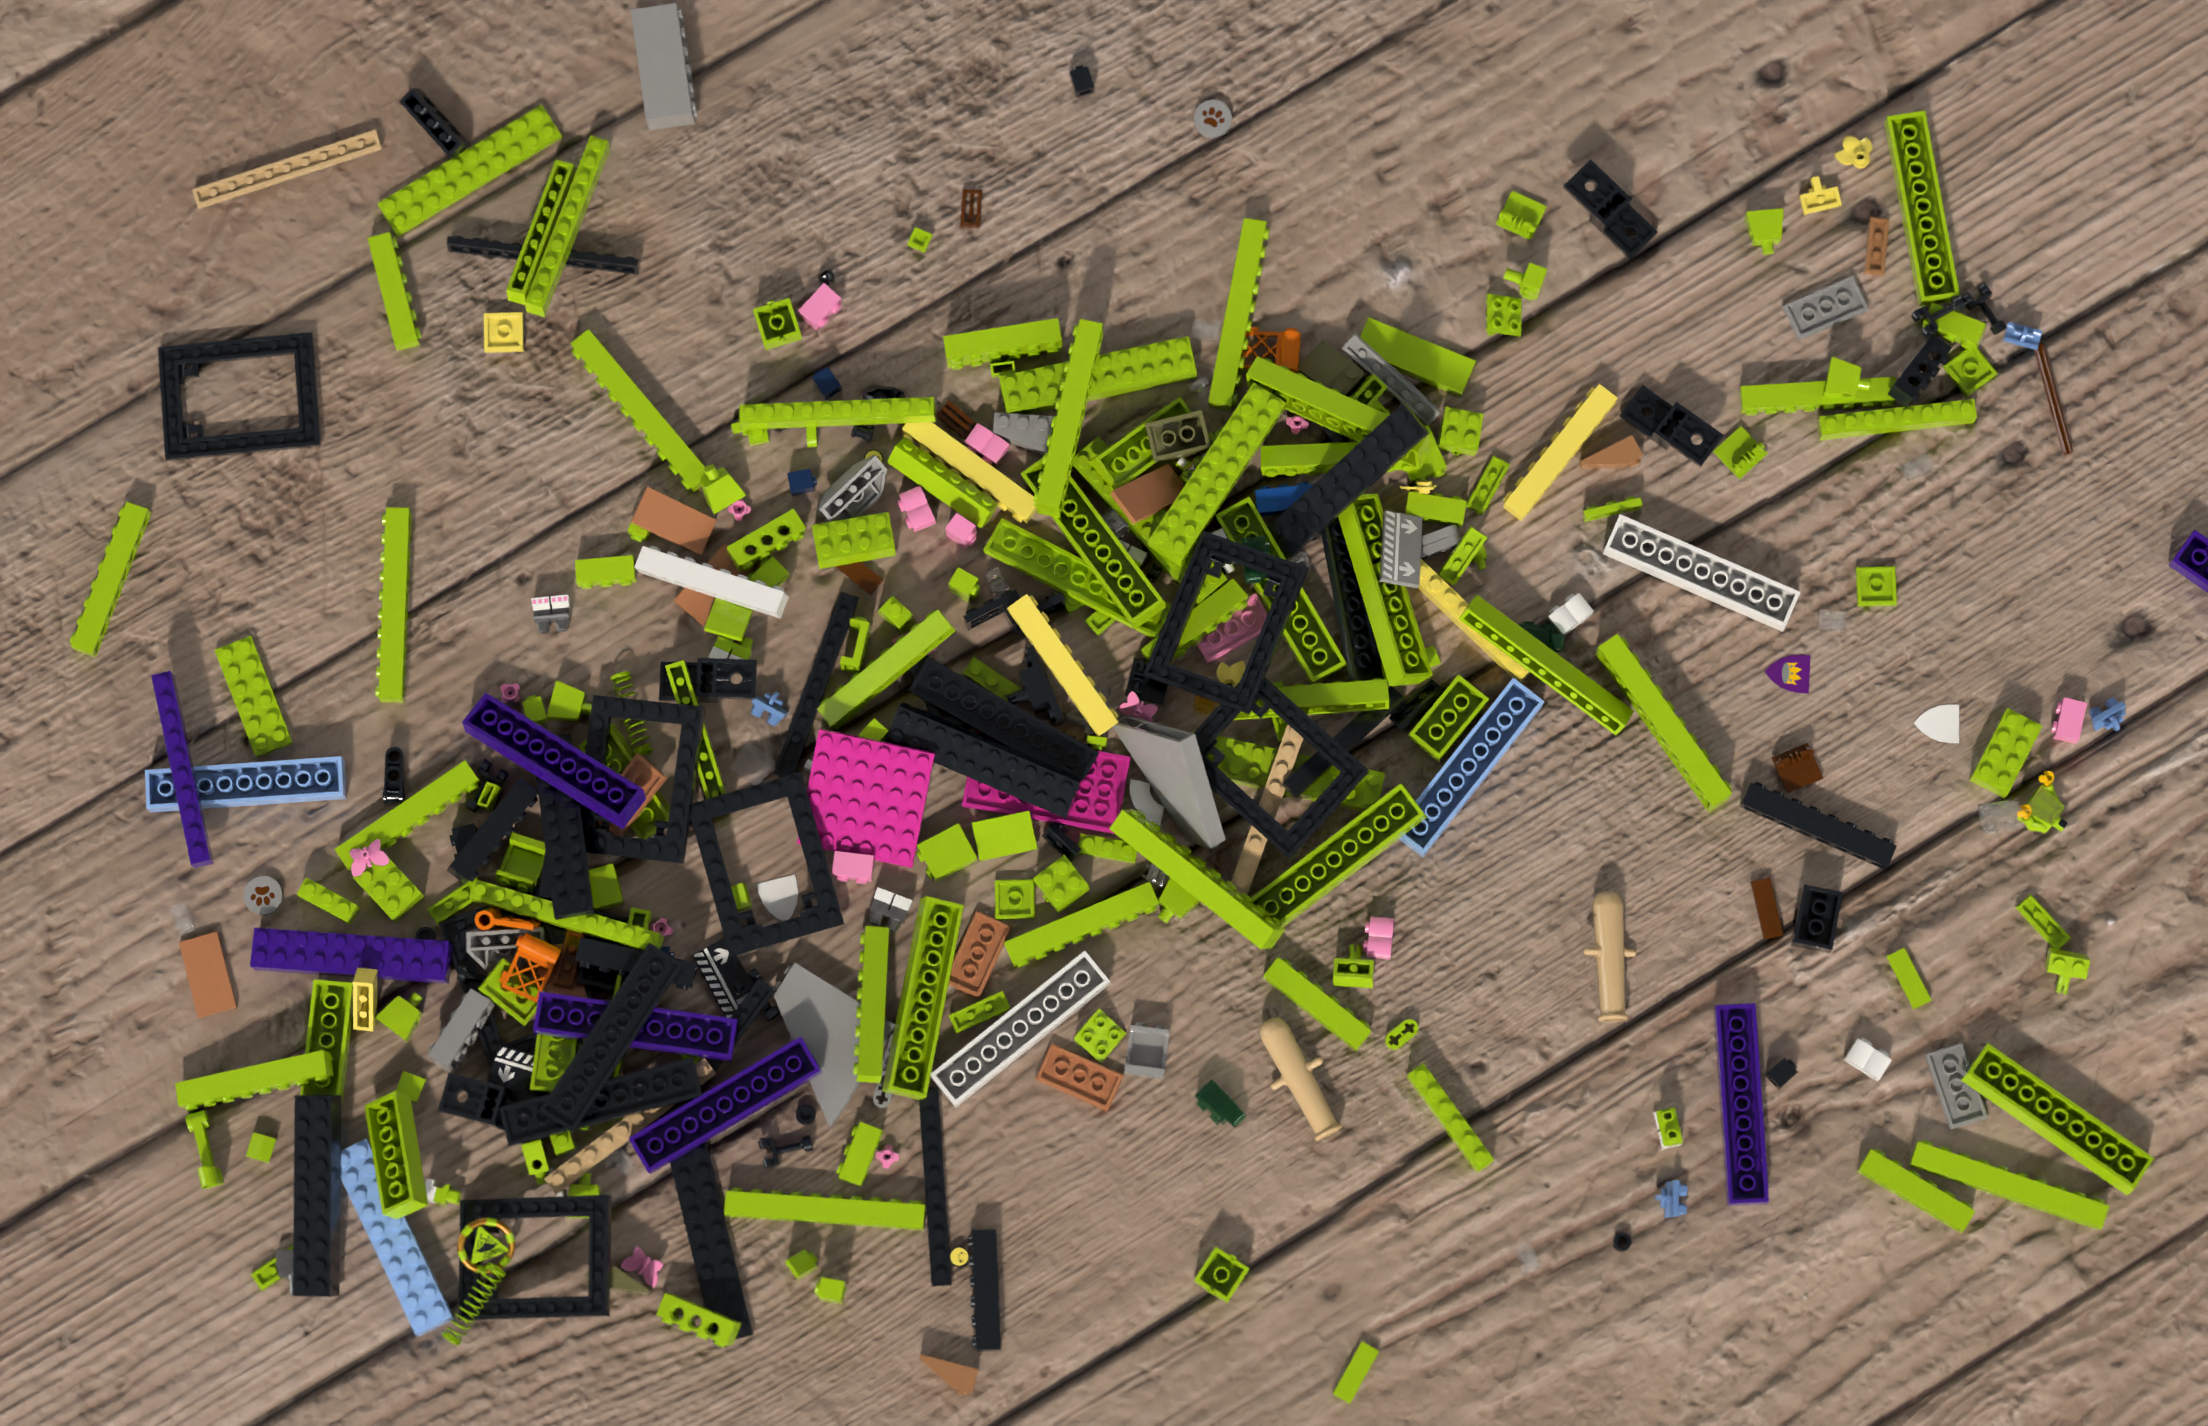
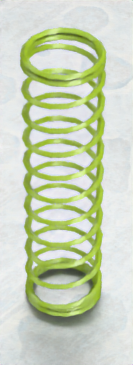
M629 671L620 672L610 677V681L616 682L613 688L619 689L615 692V695L620 698L636 694L634 691L625 695H617V692L633 687L634 684L620 688L614 687L619 682L632 678ZM626 719L624 721V725L629 726L626 729V732L632 733L628 737L629 740L633 741L630 744V747L636 748L632 752L633 756H635L637 753H640L642 756L653 752V747H647L650 746L652 743H647L642 746H632V744H634L635 742L649 738V736H644L639 739H630L632 735L644 732L647 730V728L634 732H629L628 729H630L633 726L645 723V721H640L635 724H625L628 720H630Z
M488 1262L485 1268L494 1273L500 1281L492 1279L484 1273H481V1275L490 1280L495 1285V1287H491L487 1284H484L480 1280H477V1282L486 1287L491 1294L485 1293L477 1289L476 1287L472 1286V1288L478 1291L480 1294H482L487 1301L481 1300L470 1293H468V1295L473 1297L476 1301H478L482 1307L475 1306L469 1303L467 1300H463L465 1303L469 1304L472 1308H474L478 1314L469 1312L465 1310L463 1307L459 1306L461 1310L465 1311L468 1315L472 1317L473 1321L461 1317L459 1314L455 1313L457 1317L461 1318L465 1323H467L469 1328L464 1327L453 1320H450L452 1323L457 1325L465 1334L458 1333L449 1328L448 1326L446 1328L453 1332L457 1337H455L447 1331H443V1333H441L445 1339H447L455 1345L459 1346L462 1342V1339L459 1335H467L464 1329H471V1326L468 1322H475V1318L472 1315H480L479 1311L476 1308L484 1309V1306L481 1302H488V1298L486 1297V1295H493L490 1288L497 1289V1285L495 1284V1282H501L502 1280L500 1276L504 1277L506 1275L505 1271H503L500 1267L496 1266L493 1263Z

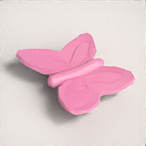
M1133 691L1129 693L1127 703L1121 704L1118 708V711L1125 715L1134 714L1133 717L1138 718L1139 716V719L1153 722L1151 717L1158 710L1156 705L1140 703L1139 697Z
M379 839L372 842L368 848L364 847L363 850H350V855L354 860L351 867L354 877L361 875L365 871L366 865L372 867V862L375 865L381 866L389 864L388 856L383 851H380L381 842Z
M635 1247L633 1256L626 1258L622 1262L621 1267L626 1271L639 1269L637 1272L639 1275H642L644 1271L643 1278L646 1283L651 1287H655L658 1282L657 1271L661 1270L663 1263L658 1260H650V1257H646L641 1248Z

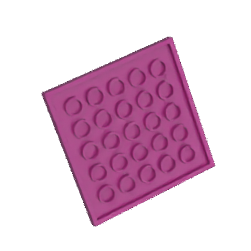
M820 728L807 794L823 849L873 855L874 860L912 868L935 753ZM798 836L797 843H798V844H801V843H800L799 836Z

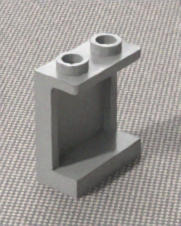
M1135 1022V1025L1130 1026L1124 1074L1164 1079L1170 1030H1167L1166 1026L1155 1025L1154 1028L1147 1027V1024Z

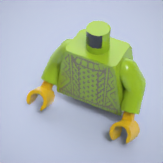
M2044 771V775H2040L2038 778L2044 784L2033 793L2026 805H2020L2022 811L2017 812V819L2023 822L2029 831L2046 833L2053 826L2062 832L2068 822L2059 817L2064 809V805L2060 802L2052 783L2054 780L2053 772Z

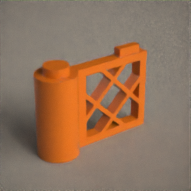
M1252 327L1250 332L1247 331L1246 338L1247 336H1256L1260 341L1252 348L1248 345L1249 350L1247 352L1243 350L1242 357L1246 359L1250 353L1257 357L1258 355L1254 350L1263 344L1269 351L1260 358H1266L1272 354L1275 357L1276 365L1285 366L1294 373L1298 372L1301 333L1297 329L1287 328L1283 332L1259 331V327ZM1269 337H1277V344L1270 349L1265 341ZM1244 364L1243 369L1249 370L1252 364Z
M495 907L484 909L475 916V924L482 930H488L497 925L534 930L541 925V921L504 916Z
M525 933L524 936H519L515 945L519 947L508 972L503 971L499 982L502 983V988L538 1003L539 992H543L562 949ZM519 956L527 959L529 968L521 971L518 970L516 963ZM539 966L547 968L546 975L537 979L533 968ZM515 967L517 972L512 974V971ZM531 970L535 980L524 984L520 973ZM518 975L521 982L520 986L513 988L507 985L510 977ZM536 983L539 990L536 997L527 994L525 986Z

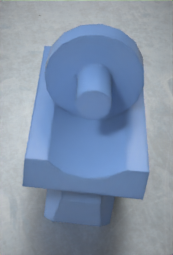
M2008 322L2003 341L2037 350L2042 330Z
M777 691L773 695L766 692L764 698L758 695L756 700L751 701L753 703L751 714L760 718L764 710L769 712L770 715L766 722L773 726H777L787 716L788 711L781 708L784 702L778 699L780 693Z
M2112 697L2105 702L2106 711L2102 712L2099 707L2090 709L2089 715L2095 731L2103 727L2106 730L2113 728L2115 731L2120 730L2119 723L2124 721L2123 716L2126 715L2124 709L2126 705L2123 701L2119 703Z
M1680 1180L1666 1181L1665 1188H1661V1195L1655 1196V1200L1661 1201L1660 1208H1665L1664 1217L1666 1218L1678 1217V1215L1687 1213L1686 1204L1679 1203V1196L1687 1195L1688 1186L1679 1183Z

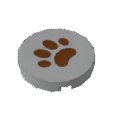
M1207 100L1201 103L1195 110L1194 124L1198 132L1203 136L1217 138L1226 134L1230 129L1232 122L1231 111L1223 102Z
M269 876L255 877L244 888V903L250 911L257 915L265 916L272 914L283 901L282 887Z

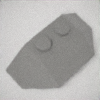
M875 455L853 464L825 491L818 509L830 522L860 517L883 495L887 468Z
M500 926L492 927L488 930L477 928L467 931L466 952L484 969H494L501 958H504L511 964L519 948L515 946L519 936H524L525 933H528L544 941V927L528 930ZM519 956L516 965L517 967H523L528 961Z

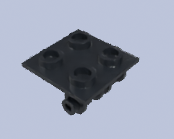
M1134 658L1125 696L1128 697L1129 693L1133 691L1140 700L1163 705L1168 685L1145 677L1143 674L1148 664L1147 659Z

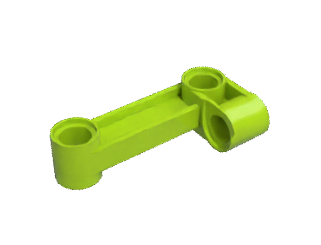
M206 1110L185 1115L189 1132L194 1131L202 1167L197 1168L201 1187L205 1190L223 1185V1176L220 1168L214 1164L206 1128L210 1127Z

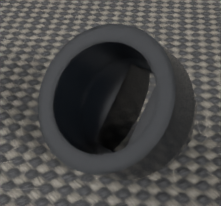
M828 269L822 272L818 279L822 284L825 283L829 286L830 282H834L835 276L832 270Z

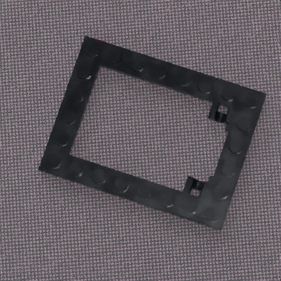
M312 332L158 347L166 461L321 446ZM294 355L299 428L204 437L203 425H186V421H183L181 384H184L183 379L186 377H200L199 364ZM185 365H192V368L186 369ZM190 433H197V438H190Z
M1202 530L1143 675L1250 715L1309 569ZM1212 562L1215 563L1213 569L1210 568ZM1232 563L1265 574V578H1268L1263 594L1274 598L1238 688L1171 664L1206 576L1210 575L1220 578L1222 566L1226 564L1231 565ZM1275 584L1279 585L1277 592L1273 591Z
M1265 677L1252 711L1262 718L1269 709L1273 710L1341 772L1288 831L1218 768L1226 756L1215 747V744L1218 742L1216 739L1240 714V711L1219 704L1194 734L1210 788L1288 859H1291L1370 771ZM1259 700L1264 702L1261 708L1257 705ZM1210 754L1215 757L1212 762L1208 759Z
M593 695L585 754L603 765L606 762L612 717L680 724L681 732L668 822L655 820L656 833L653 834V837H648L647 839L613 836L612 832H608L610 821L580 803L587 853L684 864L705 707ZM597 820L602 821L601 828H596ZM665 828H667V835H664Z
M801 772L692 803L690 818L730 957L844 925ZM788 797L814 892L801 895L806 911L800 913L801 916L764 927L762 924L756 926L752 910L738 913L712 818ZM816 898L818 905L813 906L811 899ZM746 918L748 925L742 927L740 919Z
M540 886L535 888L534 893L529 891L522 893L539 898ZM484 906L439 923L445 941L453 944L452 960L457 973L460 965L468 966L469 971L478 973L474 959L466 952V932L478 928L475 924L476 914L490 906ZM500 910L501 914L504 916H520L511 912ZM541 922L540 927L547 928L552 945L564 943L567 929ZM466 979L465 982L460 981L464 994L472 989L487 998L486 995L478 990L482 984L481 981ZM584 986L587 997L593 999L590 988ZM492 1011L481 1029H477L490 1068L498 1045L535 1055L537 1034L534 1033L504 1044Z
M611 1195L460 1200V1233L470 1222L486 1217L500 1220L589 1216L588 1296L499 1299V1285H497V1289L490 1288L493 1295L490 1296L488 1302H481L484 1309L476 1308L480 1315H472L475 1320L610 1316ZM482 1225L489 1233H500V1229L496 1226ZM478 1227L473 1229L466 1237L464 1249L470 1261ZM459 1258L458 1314L465 1319L473 1320L459 1306L469 1312L478 1314L474 1308L463 1300L482 1307L468 1293L487 1301L472 1286L485 1293H490V1291L477 1282V1280H480L481 1274L469 1270ZM481 1261L478 1262V1263H475V1265H480V1266H481Z

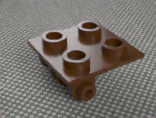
M1808 743L1772 757L1787 794L1823 779L1813 756L1814 751L1812 747H1809Z

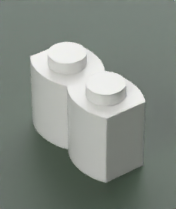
M1580 593L1577 595L1571 594L1564 600L1565 604L1559 607L1557 605L1549 611L1550 616L1548 620L1561 637L1572 631L1594 612Z
M1865 1038L1861 1040L1856 1039L1844 1061L1870 1078L1879 1081L1891 1062L1889 1054L1882 1049H1874L1871 1047L1872 1043Z

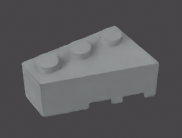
M995 412L993 434L1008 443L1028 449V451L1044 456V453H1048L1047 440L1049 434L1052 435L1051 423L1053 416Z

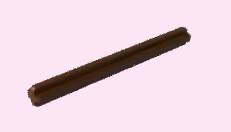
M2039 344L2038 349L2034 350L2062 454L2069 455L2073 452L2045 345Z

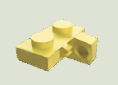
M1819 176L1811 178V189H1808L1809 193L1799 196L1803 215L1842 206L1838 187L1826 189L1825 185L1821 186Z

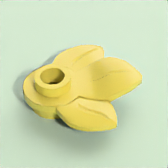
M1845 136L1843 139L1844 149L1834 154L1835 158L1844 165L1853 164L1857 168L1866 167L1870 162L1871 141L1867 137L1859 141L1854 136Z
M1417 481V486L1407 485L1400 486V488L1407 491L1418 490V493L1428 494L1430 490L1436 488V485L1432 484V481Z
M1244 661L1237 662L1230 668L1222 662L1217 668L1219 681L1236 687L1241 681L1246 668Z

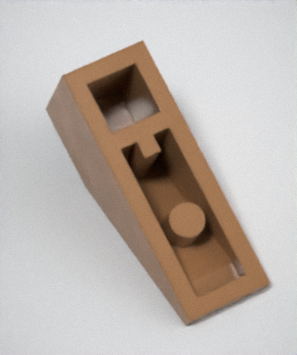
M1633 435L1581 460L1579 466L1581 469L1626 468L1628 466L1633 468L1641 463L1640 460H1642L1643 454Z
M920 1354L919 1359L950 1387L957 1390L956 1394L968 1396V1393L973 1394L979 1372L978 1369Z

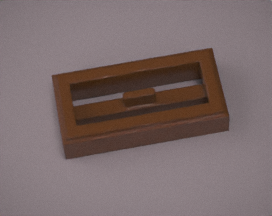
M963 189L960 228L980 229L982 190ZM966 194H970L968 222H965ZM974 194H978L976 223H972Z
M949 400L941 408L940 412L936 414L940 420L964 440H966L977 424ZM950 407L954 412H956L972 427H968L964 422H962L958 417H956L952 412H950L948 408ZM946 413L961 427H963L967 431V433L965 434L964 432H962L958 427H956L952 422H950L946 417H944L943 414Z

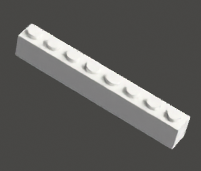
M642 546L634 567L639 573L781 619L789 598L783 588L778 586L768 587L766 583L760 580L752 582L744 575H731V572L726 569L720 568V571L713 569L714 567L710 564L702 563L700 565L689 557L681 559L673 552L667 551V554L660 552L661 549L655 546H650L649 548Z

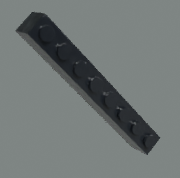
M1750 783L1740 808L1883 870L1888 868L1897 847L1893 844L1892 840L1885 837L1880 839L1875 836L1874 832L1866 829L1864 831L1859 830L1857 825L1851 822L1843 823L1839 821L1837 816L1832 814L1825 815L1820 813L1821 810L1814 806L1806 807L1802 805V801L1795 798L1790 800L1777 790L1769 791L1761 783Z

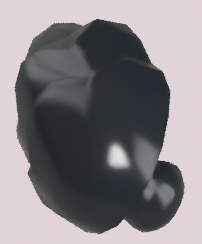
M876 386L863 391L862 397L863 400L905 398V393L895 387Z

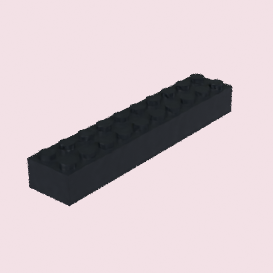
M905 702L898 706L885 739L887 743L934 752V763L1063 818L1070 814L1083 782L1081 777Z
M295 1095L293 1296L332 1297L340 1295L341 1095Z

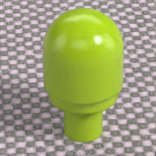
M1482 545L1472 559L1474 563L1478 564L1479 570L1486 569L1487 552L1484 545Z

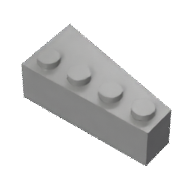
M472 989L463 995L459 1008L452 1012L450 1022L441 1029L439 1039L429 1048L428 1057L437 1067L448 1073L458 1074L459 1070L456 1069L461 1061H465L468 1056L466 1054L468 1046L474 1044L477 1039V1029H481L494 1007L490 999Z

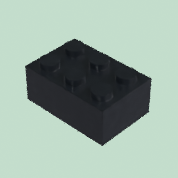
M1803 885L1791 946L1825 953L1832 951L1843 892Z

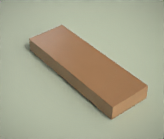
M1869 218L1864 274L1884 276L1889 219Z

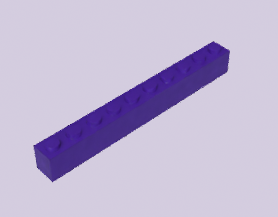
M171 671L154 674L151 677L190 864L194 868L214 864L175 675Z

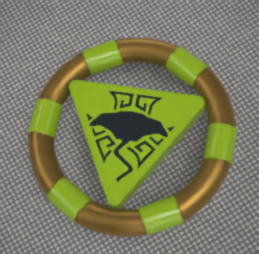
M479 1218L470 1222L461 1231L457 1241V1253L460 1261L469 1270L480 1274H492V1272L485 1268V1266L475 1265V1263L507 1252L500 1262L496 1264V1266L503 1269L511 1261L515 1252L513 1232L505 1223L495 1218ZM482 1225L496 1226L501 1229L507 1239L508 1247L485 1230ZM478 1227L470 1261L464 1249L466 1237L473 1229Z

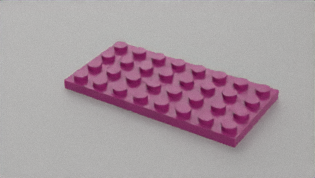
M976 730V732H975V733L980 734V735H985V734L979 732L978 730ZM1097 751L1099 755L1084 779L1071 812L1066 818L969 777L966 780L962 807L1005 815L1030 810L1033 820L1115 834L1109 828L1121 813L1131 757Z

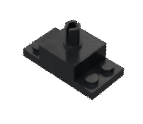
M1033 645L1026 648V654H1024L1027 668L1019 671V679L1023 687L1021 690L1006 695L1007 699L1013 705L1025 700L1029 701L1034 714L1047 710L1051 723L1055 721L1056 726L1064 724L1063 714Z

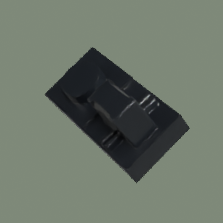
M1051 823L1042 837L1062 856L1065 855L1072 862L1081 848L1078 847L1076 842L1066 836L1069 830L1063 824L1058 823L1054 825Z

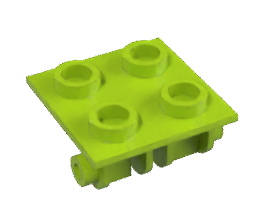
M1512 191L1503 210L1500 212L1496 225L1531 241L1547 206Z
M1487 294V317L1485 318L1487 320V328L1485 329L1487 335L1493 336L1495 333L1521 337L1522 299Z
M1742 426L1713 451L1739 480L1768 454L1764 450V445L1761 442L1757 443Z
M1098 1008L1073 1039L1096 1060L1102 1063L1126 1035V1032Z

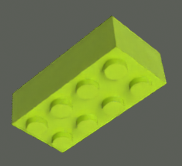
M889 512L812 525L819 569L896 556Z
M1458 674L1409 733L1408 739L1439 763L1488 704L1489 698Z
M2007 708L1969 781L2005 798L2012 788L2043 726Z

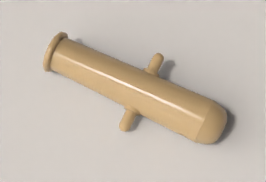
M1601 892L1595 896L1592 905L1595 947H1585L1583 952L1586 955H1594L1596 957L1600 1016L1598 1020L1601 1022H1621L1629 1018L1625 1014L1624 958L1625 956L1634 957L1636 950L1624 947V917L1621 897L1614 892Z
M1273 1017L1265 1021L1260 1026V1037L1281 1073V1078L1272 1082L1271 1088L1276 1090L1283 1085H1288L1316 1134V1141L1322 1140L1340 1130L1342 1125L1337 1124L1312 1074L1313 1069L1323 1063V1059L1317 1057L1310 1062L1306 1061L1288 1024L1282 1018Z

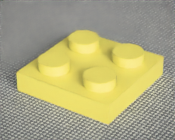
M523 312L484 313L485 353L524 352Z

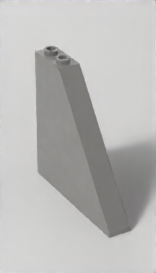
M1128 715L1118 719V723L1113 726V729L1187 842L1209 849L1218 847L1219 843L1226 839L1195 734Z
M794 963L793 966L789 965L784 973L786 977L783 982H778L775 986L774 998L792 1041L801 1036L823 1072L809 1081L828 1125L833 1127L861 1083L856 1082V1075L853 1074V1065L857 1063V1056H854V1046L858 1044V1037H855V1027L859 1025V1018H856L857 1006L860 1007V1003L797 963ZM887 1019L884 1022L883 1047L895 1028V1024Z

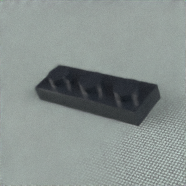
M1431 679L1389 717V720L1403 731L1443 694L1444 689Z

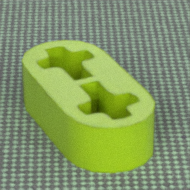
M806 427L807 447H817V427Z
M1407 1019L1388 1033L1385 1039L1387 1048L1397 1050L1412 1039L1418 1032L1417 1022ZM1405 1024L1409 1026L1414 1025L1413 1033L1407 1032L1404 1035L1402 1033L1406 1029ZM1398 1035L1401 1036L1397 1041V1046L1389 1044L1391 1036L1393 1038H1396Z

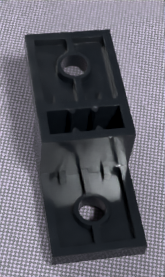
M1591 159L1563 185V188L1591 214L1589 221L1630 260L1657 235L1658 231L1631 206L1632 198ZM1586 183H1594L1596 189L1588 191L1585 187ZM1632 228L1635 230L1636 235L1628 237L1625 234V230Z
M1644 385L1640 387L1619 416L1665 450H1668L1671 446L1699 467H1702L1724 437L1722 433L1678 402H1675L1672 406ZM1648 407L1652 410V415L1646 417L1642 414L1641 410ZM1695 435L1700 436L1702 443L1695 445L1692 443L1691 438Z
M1016 589L1003 592L1000 595L1001 597L996 600L992 598L983 603L984 606L978 609L974 607L966 611V615L963 617L968 631L1002 613L1013 633L1020 631L1021 628L1006 609L1020 599ZM1054 592L1046 597L1047 600L1041 603L1037 601L1038 606L1036 607L1040 613L1044 612L1049 616L1065 608V598L1062 592L1059 594Z
M698 658V662H686L699 703H718V699L756 700L757 660ZM661 661L659 701L676 702L665 668L666 665L675 662ZM733 675H741L742 681L739 684H733L731 682Z
M448 1073L438 1111L477 1121L484 1126L505 1131L500 1107L537 1097L511 1091L504 1086ZM461 1092H466L468 1095L467 1100L464 1102H459L458 1095Z

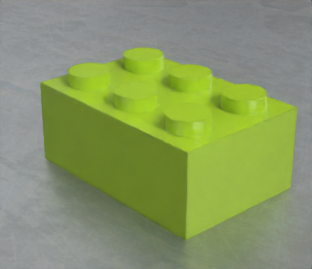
M390 859L389 864L384 866L375 865L372 862V867L366 865L365 871L361 875L353 877V879L397 923L425 896Z

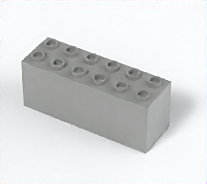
M676 3L632 9L631 17L645 117L649 131L695 124L694 118L698 116L695 101L692 100L695 99L692 82H689L692 81V74L686 45V33L684 27H682L685 26L682 10L677 8Z

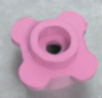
M1297 414L1286 419V424L1290 426L1291 432L1295 435L1309 427V423Z
M741 498L728 506V512L735 516L736 521H741L743 516L751 512V508L746 506Z
M517 683L513 685L503 684L500 689L503 695L501 701L503 703H508L509 701L517 703L520 701L521 697L518 691L520 686Z
M660 918L659 921L651 924L649 927L651 931L658 932L664 937L673 933V929L668 926L666 918Z
M885 1145L882 1151L875 1154L876 1159L882 1162L884 1168H889L894 1161L899 1160V1155L892 1150L891 1145Z

